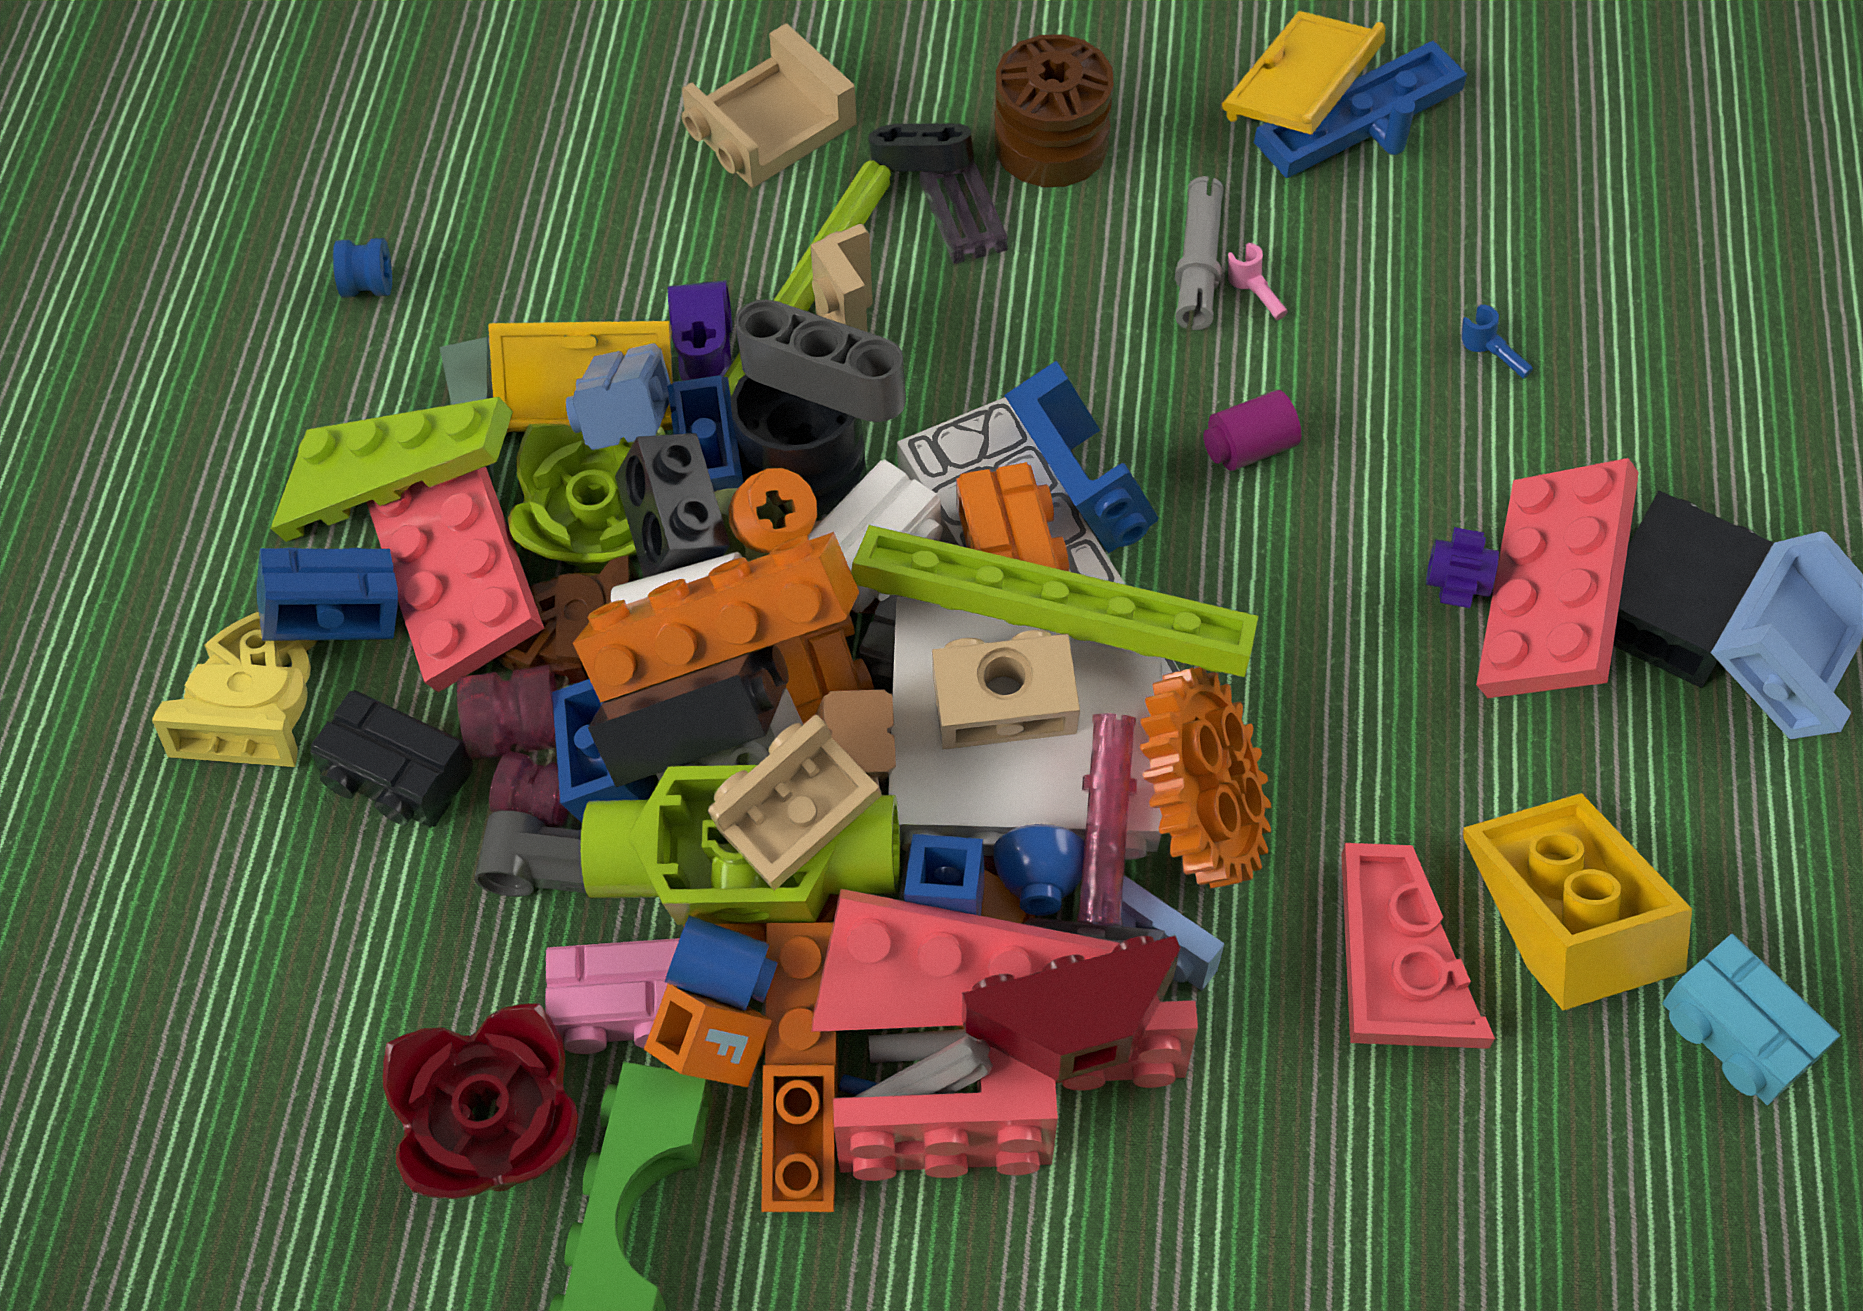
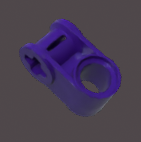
M727 281L668 286V307L670 324L672 326V341L675 351L678 353L681 381L724 376L732 364L730 344L732 314Z

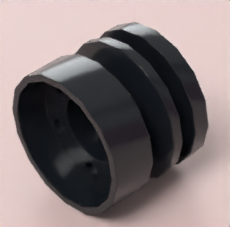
M746 374L739 379L731 396V411L744 482L750 476L765 469L783 468L798 474L810 485L817 500V516L831 512L866 475L862 419L750 379ZM779 505L778 507H779V508L783 511V513L786 515V510H785L784 506H783V505Z

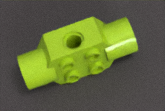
M757 765L668 767L649 800L589 801L587 803L581 829V868L584 887L589 898L659 897L677 925L686 924L689 915L713 924L816 922L830 895L840 894L841 889L865 894L898 893L900 877V828L896 795H882L774 891L720 833L708 812L709 807L715 803L714 796L717 790L728 778L742 770H746L749 773Z

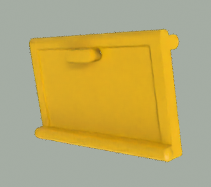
M1298 11L1222 103V108L1227 111L1228 120L1235 122L1242 115L1312 135L1385 42V25L1382 22H1377L1370 29Z
M670 321L489 323L493 397H500L513 411L507 432H526L529 424H564L571 426L566 410V398L574 395L576 380L583 377L593 357L597 355L621 351L625 356L630 348L655 343L662 350L670 383L673 384L672 326ZM670 403L660 424L663 430H673Z

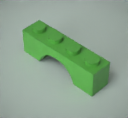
M623 1062L618 1085L608 1084L602 1100L600 1125L607 1127L601 1153H590L584 1171L583 1194L590 1196L583 1223L573 1222L566 1242L565 1265L572 1267L565 1295L555 1294L549 1311H665L666 1305L659 1288L638 1274L626 1259L624 1246L626 1225L635 1204L650 1186L674 1172L698 1167L713 1103L708 1079L683 1075L675 1070Z

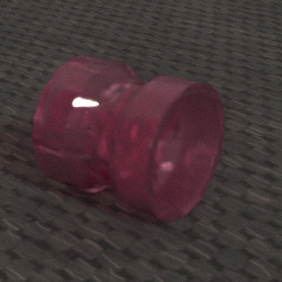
M508 751L503 755L491 784L489 796L491 812H522L540 819L547 827L560 828L566 820L569 811L560 804L557 763L551 762L546 766L537 765L531 756L513 751Z

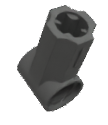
M494 812L488 817L474 881L486 891L510 897L529 895L533 892L534 887L586 893L581 868V830L547 827L540 819L522 812Z

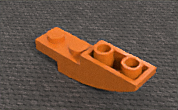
M766 923V943H769L766 958L777 961L778 964L766 995V1017L772 1020L765 1039V1065H763L762 1212H834L836 1139L833 1098H838V1031L812 1032V1019L833 923Z

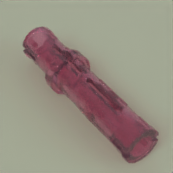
M1113 713L1092 715L1093 736L1090 774L1083 776L1082 791L1088 793L1080 912L1077 915L1078 923L1091 925L1093 922H1098L1100 926H1122L1121 907L1129 796H1134L1137 793V780L1131 778L1134 727H1136L1137 719L1133 716L1122 715L1121 720H1116V714Z

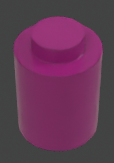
M1279 389L1210 415L1208 429L1203 433L1204 444L1210 458L1216 464L1222 463L1230 471L1298 446L1302 437L1297 412L1288 396Z

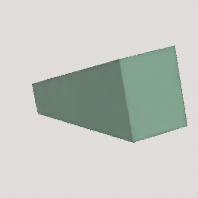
M487 337L440 347L451 405L493 398L490 347ZM493 463L486 466L491 481H494Z

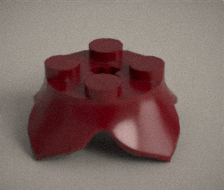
M540 1003L504 1007L489 1015L477 1032L472 1035L463 1036L444 1027L422 1028L386 1043L383 1060V1088L390 1108L404 1127V1137L396 1147V1165L405 1184L414 1193L431 1198L456 1200L476 1196L487 1190L506 1191L518 1183H524L540 1177L561 1162L571 1150L576 1139L579 1116L575 1102L564 1090L563 1081L566 1058L562 1038L551 1017ZM492 1100H497L498 1112L488 1120L485 1119V1121L477 1122L472 1110L479 1103L488 1108Z

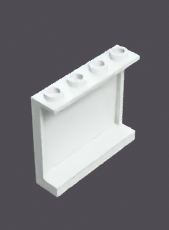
M897 597L893 674L894 726L891 729V734L895 735L896 767L889 775V795H896L900 845L904 851L910 852L912 834L983 839L984 856H993L995 842L1007 832L1025 825L1049 824L1074 832L1087 843L1089 850H1105L1106 856L1110 858L1132 860L1144 857L1146 851L1157 852L1162 835L1158 830L1162 814L1160 808H1151L1149 804L1155 790L1153 784L1143 778V772L1151 768L1150 760L1140 750V744L1149 742V736L1141 725V718L1151 716L1147 709L1145 698L1154 696L1152 684L1162 681L1161 657L1143 656L1131 650L1093 641H1080L1069 636L1080 706L1077 734L942 750L932 675V649L944 648L947 643L961 638H978L983 640L984 643L1009 641L1019 633L1043 629L1026 625H1012L1004 620L962 610H949L937 604L908 597ZM1048 631V632L1051 633V636H1052V635H1061V634H1059V633H1055V632ZM997 677L987 684L991 691L1000 695H1010L1021 688L1016 680L1009 677Z

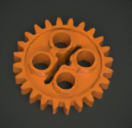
M1198 667L1162 675V681L1152 684L1154 696L1145 698V703L1151 716L1141 718V725L1149 736V742L1140 744V750L1150 760L1151 768L1143 772V778L1152 783L1155 790L1149 804L1151 808H1160L1162 814L1158 830L1160 834L1170 832L1172 836L1170 845L1171 856L1183 855V872L1186 875L1195 873L1198 885L1209 884L1210 888H1218L1252 880V871L1262 869L1259 855L1268 853V847L1262 834L1271 832V826L1264 816L1265 809L1271 808V802L1263 794L1262 784L1268 782V776L1258 768L1257 762L1261 758L1262 751L1260 748H1253L1252 746L1253 725L1252 723L1243 724V704L1241 701L1232 703L1231 686L1229 684L1220 685L1218 673L1212 672L1207 674L1205 669Z

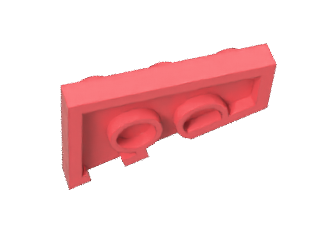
M1345 843L1341 856L1350 1043L1490 1049L1495 1037L1486 1016L1481 1017L1468 988L1471 981L1461 958L1456 959L1442 927L1443 915L1413 845Z

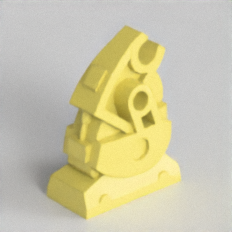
M259 612L238 620L216 634L205 644L209 659L205 664H197L185 683L186 693L184 699L162 701L155 711L152 722L167 756L170 758L295 767L298 747L292 729L299 720L306 705L308 694L306 683L311 671L306 651L313 647L318 640L262 641ZM292 662L291 667H285L287 664Z

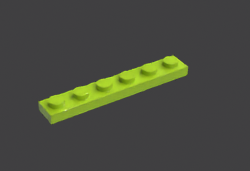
M872 525L868 526L852 562L851 573L856 585L874 589L882 594L908 597L937 604L949 610L967 611L1004 620L1012 625H1026L1059 634H1068L1071 638L1080 641L1102 643L1131 650L1143 656L1161 657L1199 666L1210 672H1224L1241 677L1246 675L1258 616Z

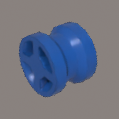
M372 238L366 245H355L351 240L335 241L333 268L336 287L341 298L355 297L360 291H371L376 296L390 295L392 290V265L389 247L385 238Z

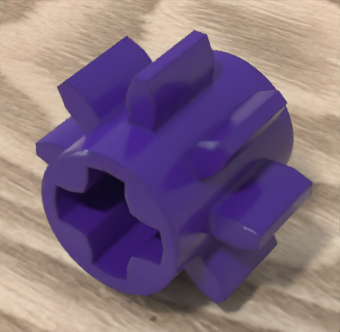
M1454 527L1451 542L1434 540L1428 563L1426 585L1440 588V603L1470 609L1473 594L1490 596L1496 577L1499 551L1484 548L1486 541L1484 532Z

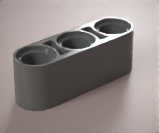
M765 299L751 302L738 312L735 321L742 369L750 379L866 421H888L897 417L903 411L906 404L904 362L902 350L896 343L773 300Z

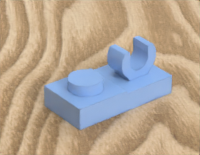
M1111 866L1097 884L1094 910L1089 913L1085 923L1165 930L1166 938L1176 935L1180 952L1173 980L1177 982H1185L1187 980L1202 991L1218 970L1224 943Z

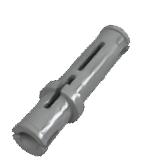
M1206 176L1198 177L1188 185L1183 258L1179 260L1175 271V281L1180 287L1175 319L1181 327L1187 328L1189 311L1192 310L1194 312L1192 330L1204 329L1212 323L1214 289L1217 288L1221 280V266L1217 262V249L1224 187L1219 180L1214 178L1211 185V196L1207 195L1208 177Z

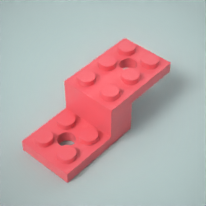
M1160 1002L1128 1062L1065 1080L1056 1081L990 1046L991 1050L988 1053V1057L993 1066L988 1075L977 1080L978 1093L833 1098L834 1132L840 1173L853 1172L855 1178L866 1181L890 1179L896 1175V1170L925 1169L926 1175L935 1178L962 1176L971 1167H997V1171L1005 1175L1034 1173L1040 1169V1165L1052 1164L1058 1120L1055 1083L1063 1082V1086L1071 1090H1092L1103 1086L1105 1081L1133 1080V1083L1139 1087L1156 1088L1170 1085L1175 1082L1176 1078H1185L1198 1030L1196 1002Z

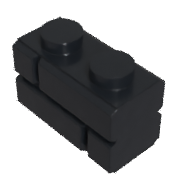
M356 690L349 691L334 712L332 722L328 721L311 744L310 751L321 772L319 779L327 788L347 799H352L358 792L374 800L375 808L385 817L404 826L408 825L411 819H414L430 828L432 826L435 827L450 806L453 795L458 794L471 775L474 766L464 741Z

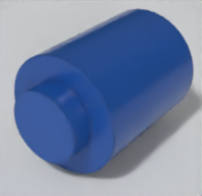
M689 915L668 969L665 983L745 1011L750 998L764 1002L778 962L765 957L769 943Z

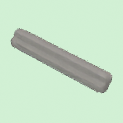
M965 1036L852 1098L952 1094L990 1073L993 1065L988 1057V1053L991 1048L983 1039L974 1041L971 1037Z

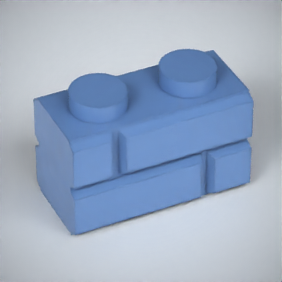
M653 343L630 348L625 356L621 351L594 356L583 377L576 380L574 395L566 398L567 415L572 430L575 433L582 432L585 444L592 450L618 445L622 437L627 442H632L639 436H656L669 405L667 386L671 384L661 348H658Z

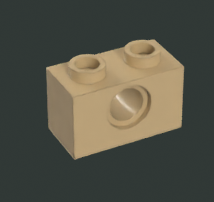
M1030 630L1015 635L1009 641L984 643L983 640L978 638H961L947 643L944 648L932 649V675L942 750L1077 734L1080 706L1068 634L1051 636V633L1048 631ZM997 677H1009L1016 680L1021 688L1013 694L1000 695L991 691L987 684Z

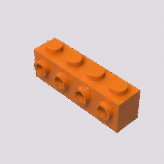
M832 532L809 540L808 536L796 537L776 546L770 551L769 555L749 562L744 557L733 559L711 570L708 574L709 576L686 583L685 579H677L652 590L646 598L626 604L625 600H617L591 612L588 615L589 623L573 642V645L600 702L846 620L859 594V589L835 533Z

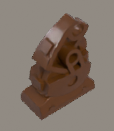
M629 555L610 560L600 574H564L551 578L550 581L529 586L545 629L498 656L501 664L515 673H519L538 683H541L550 672L567 676L570 683H579L589 679L573 642L589 623L588 615L599 607L611 603V591L614 586L640 579Z

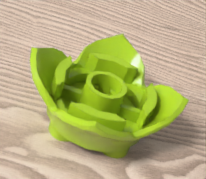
M529 424L517 455V477L524 493V502L515 505L508 516L509 530L513 539L524 548L546 558L561 560L569 565L577 566L582 573L600 574L610 560L629 555L631 558L636 555L635 545L615 479V475L634 441L627 442L622 437L618 445L592 450L585 444L582 432L575 433L571 426L564 424ZM659 426L656 436L666 435L663 427Z

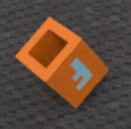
M667 984L644 1050L680 1074L748 1087L757 1061L763 1053L765 1039L772 1020L749 1006L743 1011Z

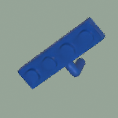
M1431 41L1356 78L1312 135L1265 123L1256 128L1254 144L1286 178L1371 136L1388 154L1398 155L1406 147L1413 115L1462 91L1467 74L1434 41Z

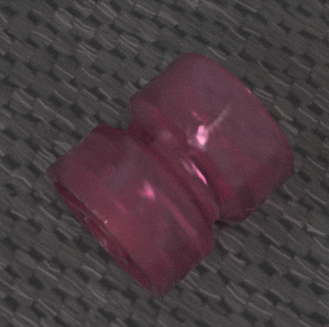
M551 664L515 669L510 679L503 681L496 672L458 678L457 703L464 746L470 760L505 756L508 754L512 744H519L525 752L556 748L552 692L557 691V685Z

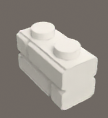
M884 459L808 535V538L812 540L834 532L851 571L852 562L869 525L939 541L943 532L941 525V500L937 493L915 479L911 481L905 472ZM857 586L859 594L852 610L856 613L862 612L875 597L883 601L890 595L879 593L874 589Z

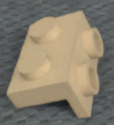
M858 224L844 231L831 233L823 240L811 244L812 287L815 295L816 315L867 332L866 308H869L873 303L870 235L863 224Z
M818 715L813 716L803 726L800 723H795L782 731L770 745L768 751L770 755L749 773L746 770H742L728 778L717 790L714 796L715 803L708 809L720 833L774 891L882 796L879 786L831 737L827 724Z

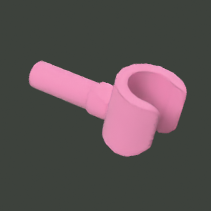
M1253 243L1246 244V262L1237 260L1229 252L1228 280L1230 284L1239 289H1251L1254 294H1257L1276 320L1282 319L1288 311L1262 276L1263 253L1261 248Z

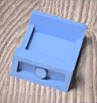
M1820 531L1775 542L1711 652L1789 739L1841 732L1851 714V711L1834 694V691L1863 639V574L1825 532Z

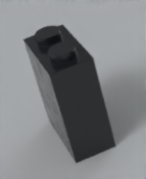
M1658 490L1627 549L1613 646L1702 688L1718 661L1711 652L1774 543L1758 536L1746 527L1736 526L1703 511L1687 500L1677 499Z
M767 646L604 701L588 726V730L615 787L617 788L666 771L668 767L680 766L766 736L786 684L789 682V673L785 659L777 646Z

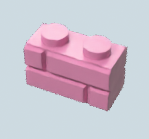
M680 938L547 947L545 1011L551 1017L560 1034L564 1048L572 1053L592 1054L604 1050L607 1042L634 1040L635 1045L644 1048L668 984L665 983V978Z

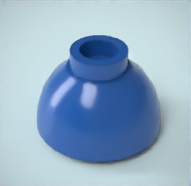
M1032 824L1015 828L1000 837L993 846L994 865L1000 880L1010 893L1020 899V908L1031 915L1044 916L1058 912L1061 909V899L1074 891L1082 880L1088 864L1089 848L1087 843L1074 832L1055 825Z

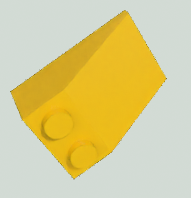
M1582 793L1463 827V839L1527 968L1562 1010L1686 972L1692 908Z

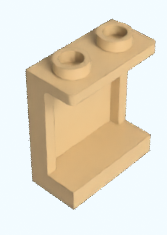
M787 23L769 33L771 58L707 96L692 82L682 88L685 109L682 112V120L689 134L695 140H703L716 152L722 166L729 173L733 174L736 172L752 188L857 124L855 85Z

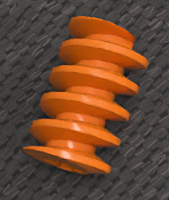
M783 468L765 469L750 476L734 492L728 507L729 524L735 537L746 548L759 553H770L773 548L790 539L808 536L811 533L817 518V500L810 485L798 474ZM766 496H770V501L773 505H783L786 510V515L776 522L777 529L773 528L770 519L759 520L756 509L766 504Z

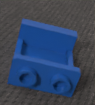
M1057 361L1004 395L1074 505L1108 554L1119 546L1125 547L1134 544L1147 533L1151 525L1158 521L1159 517L1124 463L1117 465L1098 479L1090 480L1076 460L1071 450L1101 430Z

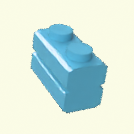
M1734 934L1729 935L1704 959L1681 977L1662 1002L1670 1011L1669 1018L1673 1027L1682 1037L1694 1044L1703 1043L1723 1062V1073L1737 1090L1748 1096L1757 1095L1767 1106L1810 1068L1841 1036Z

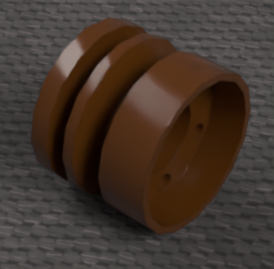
M1064 34L1038 35L1018 42L1003 54L996 69L995 155L1007 172L1020 181L1040 187H1067L1086 180L1102 166L1109 148V115L1112 111L1114 89L1112 66L1102 51L1087 41Z

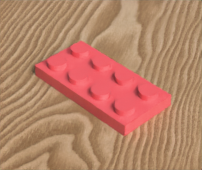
M1629 458L1513 480L1476 683L1477 687L1487 698L1608 683L1639 472Z
M486 466L430 488L423 481H419L403 492L401 499L379 506L373 499L367 501L381 549H390L393 573H395L398 587V602L424 683L439 693L545 629Z

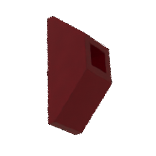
M1176 935L1156 941L1151 936L1134 937L1118 944L1112 953L1086 960L1082 955L1060 957L1048 963L1041 972L1016 979L1011 974H998L987 977L976 983L971 991L962 993V1022L965 1032L978 1040H985L989 1046L1056 1081L1126 1063L1132 1056L1174 978L1180 952Z

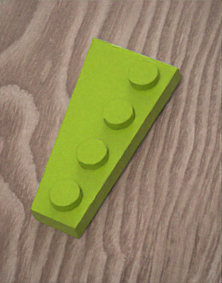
M493 397L307 429L299 445L298 455L270 529L287 542L303 536L306 524L320 519L328 526L350 518L351 507L373 499L379 506L401 499V494L412 484L423 481L430 488L496 463L513 411L500 397Z

